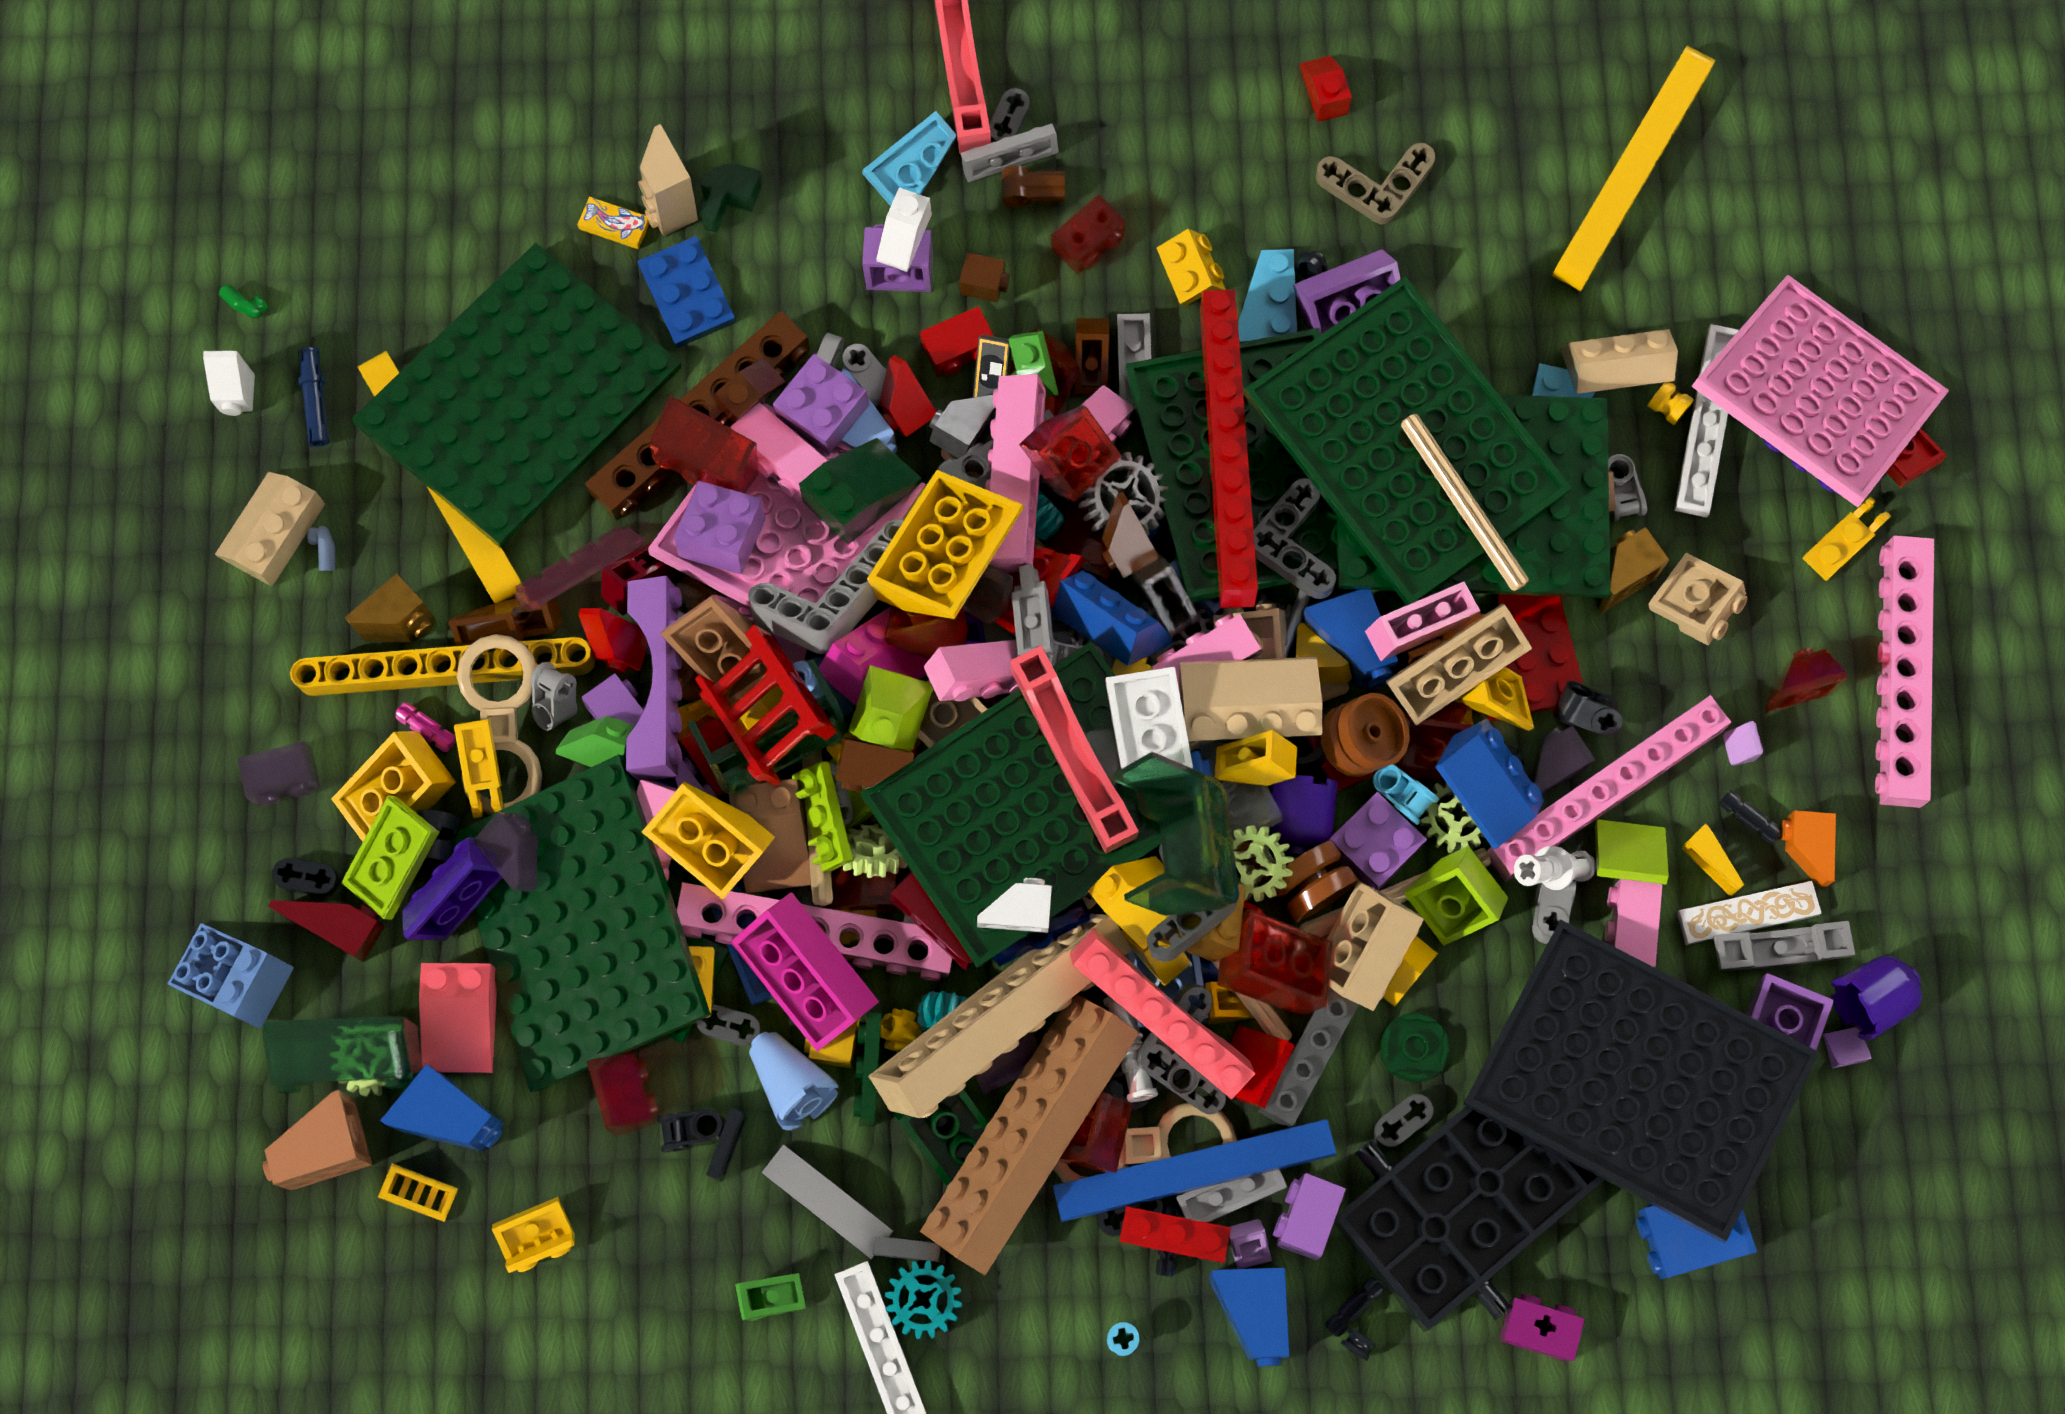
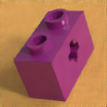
M1521 1294L1520 1299L1512 1298L1509 1300L1512 1307L1506 1312L1499 1341L1566 1362L1575 1360L1585 1320L1575 1316L1577 1310L1555 1304L1554 1309L1541 1306L1542 1299L1527 1294ZM1546 1318L1545 1324L1551 1327L1550 1331L1540 1335V1328L1534 1326L1535 1322Z

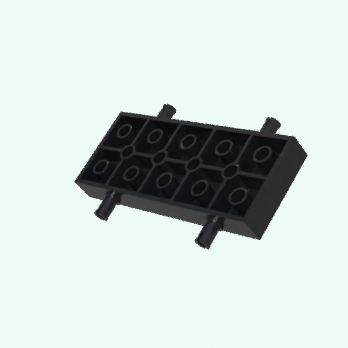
M1466 1106L1398 1164L1395 1162L1391 1164L1373 1143L1372 1139L1354 1154L1360 1158L1376 1177L1373 1180L1375 1184L1335 1217L1333 1224L1423 1332L1429 1331L1469 1296H1475L1490 1313L1493 1320L1496 1321L1512 1305L1505 1300L1491 1283L1493 1280L1492 1276L1601 1184L1604 1179Z

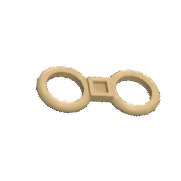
M494 634L479 638L467 647L459 660L457 680L461 694L471 706L480 711L481 720L490 719L495 750L511 751L518 755L526 765L528 773L527 786L523 793L514 801L503 803L505 809L540 792L543 774L539 759L528 745L518 740L517 710L525 705L532 696L531 676L537 666L534 656L523 643L511 636ZM495 648L506 649L515 654L521 662L524 673L522 685L518 692L508 700L500 702L490 701L481 696L475 689L471 677L472 668L477 658L485 651ZM462 775V776H461V780H462V784H463V788H464V792H465L464 781H463V775ZM479 790L484 808L483 812L487 815L494 814L491 800L486 798Z
M1188 1102L1176 1105L1165 1113L1157 1127L1126 1129L1117 1117L1104 1110L1092 1108L1082 1123L1100 1124L1109 1129L1115 1137L1118 1147L1117 1159L1112 1168L1107 1172L1128 1168L1129 1165H1140L1171 1157L1167 1145L1168 1134L1174 1124L1182 1118L1189 1116L1204 1117L1213 1122L1220 1131L1223 1141L1222 1145L1237 1141L1232 1123L1221 1110L1215 1114H1205ZM1063 1154L1053 1168L1064 1183L1086 1178L1069 1168Z

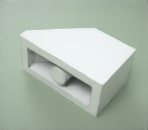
M898 188L886 217L876 258L877 262L908 272L932 215L930 198Z
M204 351L203 359L211 402L220 412L226 415L236 416L240 415L241 412H252L255 374L237 351Z
M1025 878L1023 883H1015L978 915L977 927L1048 933L1052 886L1045 885V880L1037 878Z

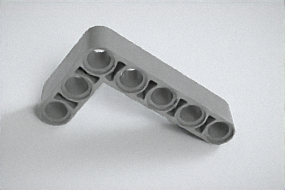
M893 519L887 522L817 603H813L771 583H760L752 587L748 593V599L754 623L760 628L818 654H827L832 644L850 633L878 600L867 578L904 519Z

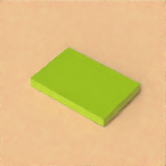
M388 795L341 883L383 919L392 920L437 838L439 831L399 798Z

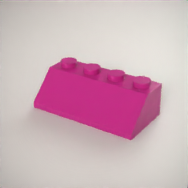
M892 605L834 642L817 671L855 706L857 705L870 665L921 680L927 676L924 669L925 664L935 653L930 628L935 625L932 615L908 612Z
M792 892L767 909L730 942L817 1052L879 1003L878 999Z

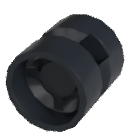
M417 810L416 813L439 831L423 864L439 866L445 863L454 853L455 845L451 843V839L457 837L460 817L442 811Z

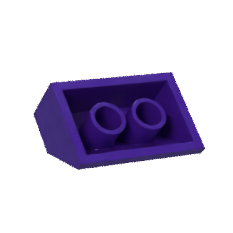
M475 837L463 839L455 846L451 857L433 871L432 878L427 884L411 896V902L402 911L403 935L407 939L446 941L511 867L487 839Z

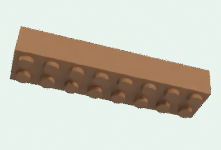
M1077 994L1071 998V1004L1061 1010L1049 1031L1044 1035L1042 1042L1029 1062L1024 1066L1017 1081L1006 1094L1001 1106L992 1120L986 1125L983 1134L972 1151L967 1155L960 1170L947 1186L944 1195L920 1230L922 1234L983 1275L987 1274L1139 1034V1032L1111 1012Z

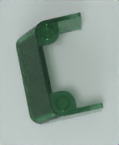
M814 659L807 663L821 695L816 700L837 732L828 740L816 734L812 736L807 735L772 766L775 773L827 746L838 744L847 731V725L837 700ZM796 711L786 714L756 742L764 755L798 725L797 720L800 717ZM694 720L687 723L710 770L724 793L740 794L746 791L749 786L759 782L747 770L749 763L735 741L710 752Z
M1153 751L1113 773L1112 781L1137 791L1138 808L1142 815L1159 823L1165 873L1125 893V901L1164 916L1220 910L1235 904L1239 899V886L1227 794L1221 783L1211 776Z
M383 1016L263 1023V1043L271 1086L278 1088L279 1093H299L300 1087L313 1082L376 1080L384 1082V1088L399 1089L405 1088L406 1082H412L422 1070L420 1027L403 1017Z

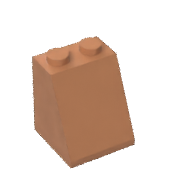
M340 1090L331 1092L264 1150L267 1160L263 1161V1170L267 1180L272 1181L273 1185L292 1191L371 1166L372 1161L356 1099Z

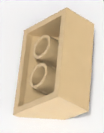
M659 124L653 129L640 165L642 180L638 184L643 193V196H641L643 203L647 209L645 210L646 217L652 228L658 226L664 237L698 221L691 178L664 129Z
M1669 329L1589 339L1561 346V353L1576 394L1675 381L1678 349Z
M268 472L215 555L272 587L325 506V503L316 491L285 475Z
M1358 881L1309 972L1342 997L1374 1011L1379 1000L1383 998L1395 971L1400 967L1412 940L1417 936L1424 918L1406 906Z

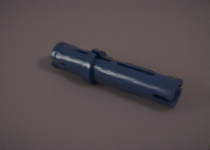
M304 347L302 350H298L301 377L298 378L299 387L302 388L304 398L307 442L309 446L321 447L330 443L323 395V386L326 384L325 377L321 373L319 349L316 347Z

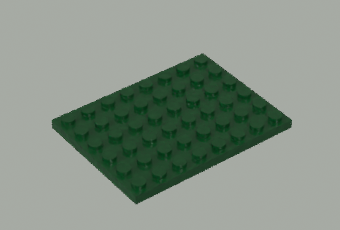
M535 243L352 418L355 426L501 548L681 369V362L540 245Z
M1406 276L1251 383L1243 391L1249 402L1406 605L1419 601L1486 551L1401 427L1404 419L1413 414H1417L1502 540L1572 489L1563 475Z
M1318 328L1239 342L1243 391L1251 383L1319 337ZM1203 350L1126 363L1125 371L1150 463L1154 464L1153 475L1163 474L1161 480H1158L1157 483L1159 486L1168 487L1167 490L1160 491V496L1167 499L1162 503V510L1165 512L1164 517L1187 603L1219 597ZM1243 394L1254 530L1295 481L1309 478ZM1308 491L1304 494L1299 493L1295 506L1299 509L1302 500L1306 497L1310 498L1311 493ZM1320 494L1316 509L1290 540L1324 562L1337 574V514ZM1279 513L1275 517L1276 521L1282 526H1288L1294 522L1293 517L1288 513ZM1267 538L1264 541L1259 540L1258 546L1262 548L1265 545L1270 546L1271 540ZM1282 547L1279 548L1278 552L1275 551L1274 558H1277ZM1294 555L1286 556L1282 560L1284 565L1290 569L1299 568L1302 564L1301 560ZM1256 559L1258 589L1291 583ZM1307 566L1304 575H1302L1303 578L1305 577L1306 572H1310V566Z
M1499 394L1572 489L1503 539L1527 575L1529 581L1526 585L1518 590H1511L1485 552L1431 592H1440L1465 581L1470 593L1608 598L1611 595L1607 398ZM1337 516V589L1395 591Z
M1092 641L1054 665L1053 668L1092 750L1115 790L1123 800L1139 831L1137 839L1105 854L1020 688L913 758V761L872 788L869 787L860 793V796L977 969L1032 933V931L977 927L978 915L1015 883H1023L1025 878H1037L1045 880V885L1052 886L1050 921L1090 894L1088 890L1112 866L1142 859L1160 847L1165 838L1179 834L1210 812L1183 772L1123 782L1105 682L1106 677L1116 675Z
M618 754L459 830L457 837L451 839L452 844L455 846L467 837L487 839L511 867L473 911L489 962L496 968L495 981L530 1092L540 1091L711 1016L655 845L652 840L642 833L647 826V822L636 793L637 790L632 775L626 770V757L624 755Z

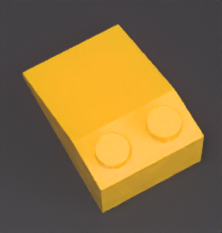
M419 731L393 732L332 797V801L363 842L388 795L396 796L414 812L417 810H428L438 802L456 781Z
M685 781L642 831L644 835L722 900L775 838L748 814Z

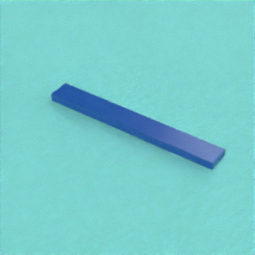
M1326 1119L1053 1185L1061 1222L1333 1157L1336 1156V1149L1328 1120Z

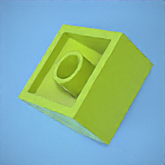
M1469 845L1441 858L1404 892V895L1420 916L1424 918V921L1443 946L1499 921L1508 900L1507 895Z

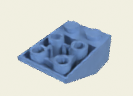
M201 923L170 978L168 985L261 1029L294 967L260 949Z

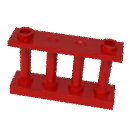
M754 624L744 633L752 644L749 647L750 652L716 683L700 674L695 680L702 690L700 692L701 698L708 706L714 708L748 761L747 770L759 782L765 780L777 786L781 781L772 766L807 735L812 736L816 734L828 740L837 730L774 636ZM759 662L764 663L768 668L765 671L766 676L732 706L725 693ZM774 686L780 687L784 692L781 695L782 700L754 726L747 730L740 718ZM791 710L796 711L800 717L797 720L798 725L764 755L756 742Z

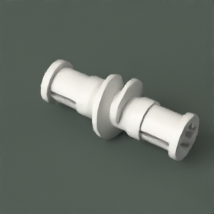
M1546 846L1540 849L1535 856L1530 854L1520 856L1514 865L1515 878L1519 883L1524 886L1543 883L1551 890L1565 889L1571 884L1572 880L1587 881L1594 875L1596 870L1594 858L1586 851H1576L1569 854L1563 848L1557 846Z
M1109 996L1103 1000L1104 1005L1109 1007V1011L1139 1032L1121 1062L1122 1072L1126 1077L1129 1090L1127 1100L1133 1103L1154 1098L1158 1095L1157 1089L1153 1088L1150 1075L1137 1062V1052L1143 1043L1141 1041L1143 1034L1140 1033L1138 1021Z

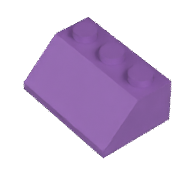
M1381 249L1293 284L1301 316L1308 330L1318 328L1319 335H1321L1399 281L1401 277L1397 261Z

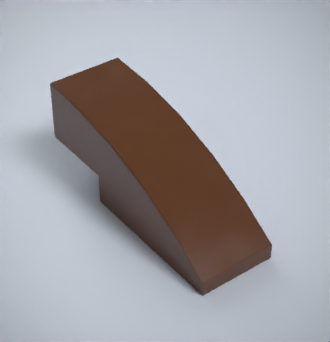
M552 591L488 605L452 617L448 622L456 646H466L473 644L479 638L494 634L511 636L518 641H522L524 637L556 633L563 622L555 592Z

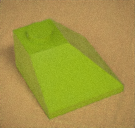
M870 665L848 731L863 741L892 749L913 750L933 691L931 682Z

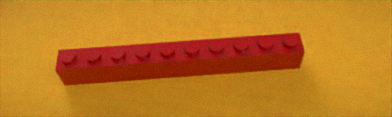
M1236 290L1202 291L1200 321L1220 608L1254 607L1258 585Z

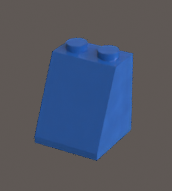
M1356 590L1305 608L1302 622L1348 661L1352 675L1350 681L1358 689L1367 686L1370 690L1383 687L1387 684L1386 681L1392 677L1398 662L1396 655L1380 661L1365 633L1381 617L1371 590Z
M427 1064L380 1120L385 1125L402 1133L483 1151L486 1146L491 1148L499 1140L503 1133L500 1129L505 1124L445 1075Z
M1655 1206L1638 1211L1640 1218H1636L1637 1228L1641 1238H1647L1651 1250L1650 1253H1647L1648 1262L1654 1274L1658 1273L1660 1280L1757 1252L1743 1209L1725 1243Z
M1285 1268L1212 1270L1209 1274V1282L1248 1360H1257V1367L1281 1365V1359L1289 1357Z

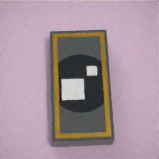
M985 334L979 336L973 398L993 395L994 390L998 389L999 376H1010L1012 352L1008 339Z

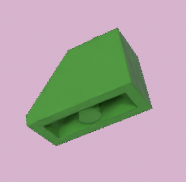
M606 715L570 730L556 748L555 754L589 767H593L618 754L626 757V740L635 726Z

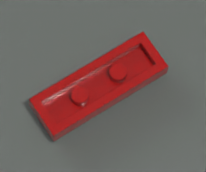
M1126 1206L1119 1242L1225 1263L1231 1227Z

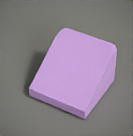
M1754 721L1727 731L1723 735L1731 765L1735 766L1754 762L1763 754V748Z
M1857 1027L1823 1034L1832 1068L1866 1062L1872 1059L1865 1041L1857 1037L1858 1033H1860Z
M1259 1219L1230 1226L1229 1241L1237 1269H1244L1272 1261L1265 1229Z

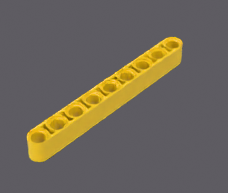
M1688 45L1686 46L1560 259L1552 277L1580 292L1582 291L1705 82L1716 61L1715 59Z
M387 351L357 366L374 397L399 374ZM428 488L493 602L499 603L511 600L525 592V587L502 548L494 544Z
M579 637L519 641L534 656L536 666L539 665L537 664V659L543 653L552 654L550 663L562 674L567 673L572 676L583 675L590 672L595 666L596 659L593 656L590 645L586 640ZM470 645L303 658L293 664L290 676L294 684L303 693L311 696L459 685L457 680L459 660ZM501 648L487 650L478 657L484 658L485 662L480 669L472 670L473 683L523 680L524 673L521 662L518 660L513 667H504L506 658L515 654ZM578 650L586 651L583 660L579 662L570 661L574 652ZM442 661H451V666L446 672H437V667ZM417 663V669L413 674L403 675L407 665ZM384 666L380 676L370 678V672L373 668ZM345 668L350 669L347 678L341 681L336 680L339 671ZM310 671H316V677L313 681L303 683L305 674Z

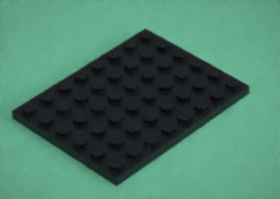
M1560 919L1463 1105L1725 1243L1820 1052Z

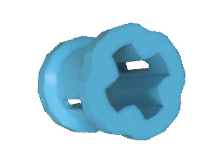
M1127 1322L1115 1324L1109 1330L1107 1336L1109 1349L1119 1356H1127L1133 1353L1139 1344L1137 1329ZM1124 1329L1126 1335L1132 1334L1133 1340L1128 1343V1349H1122L1120 1344H1114L1113 1338L1118 1336V1330Z

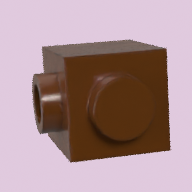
M967 252L959 280L960 295L998 303L1000 293L1007 292L1010 274L1006 273L1005 261Z

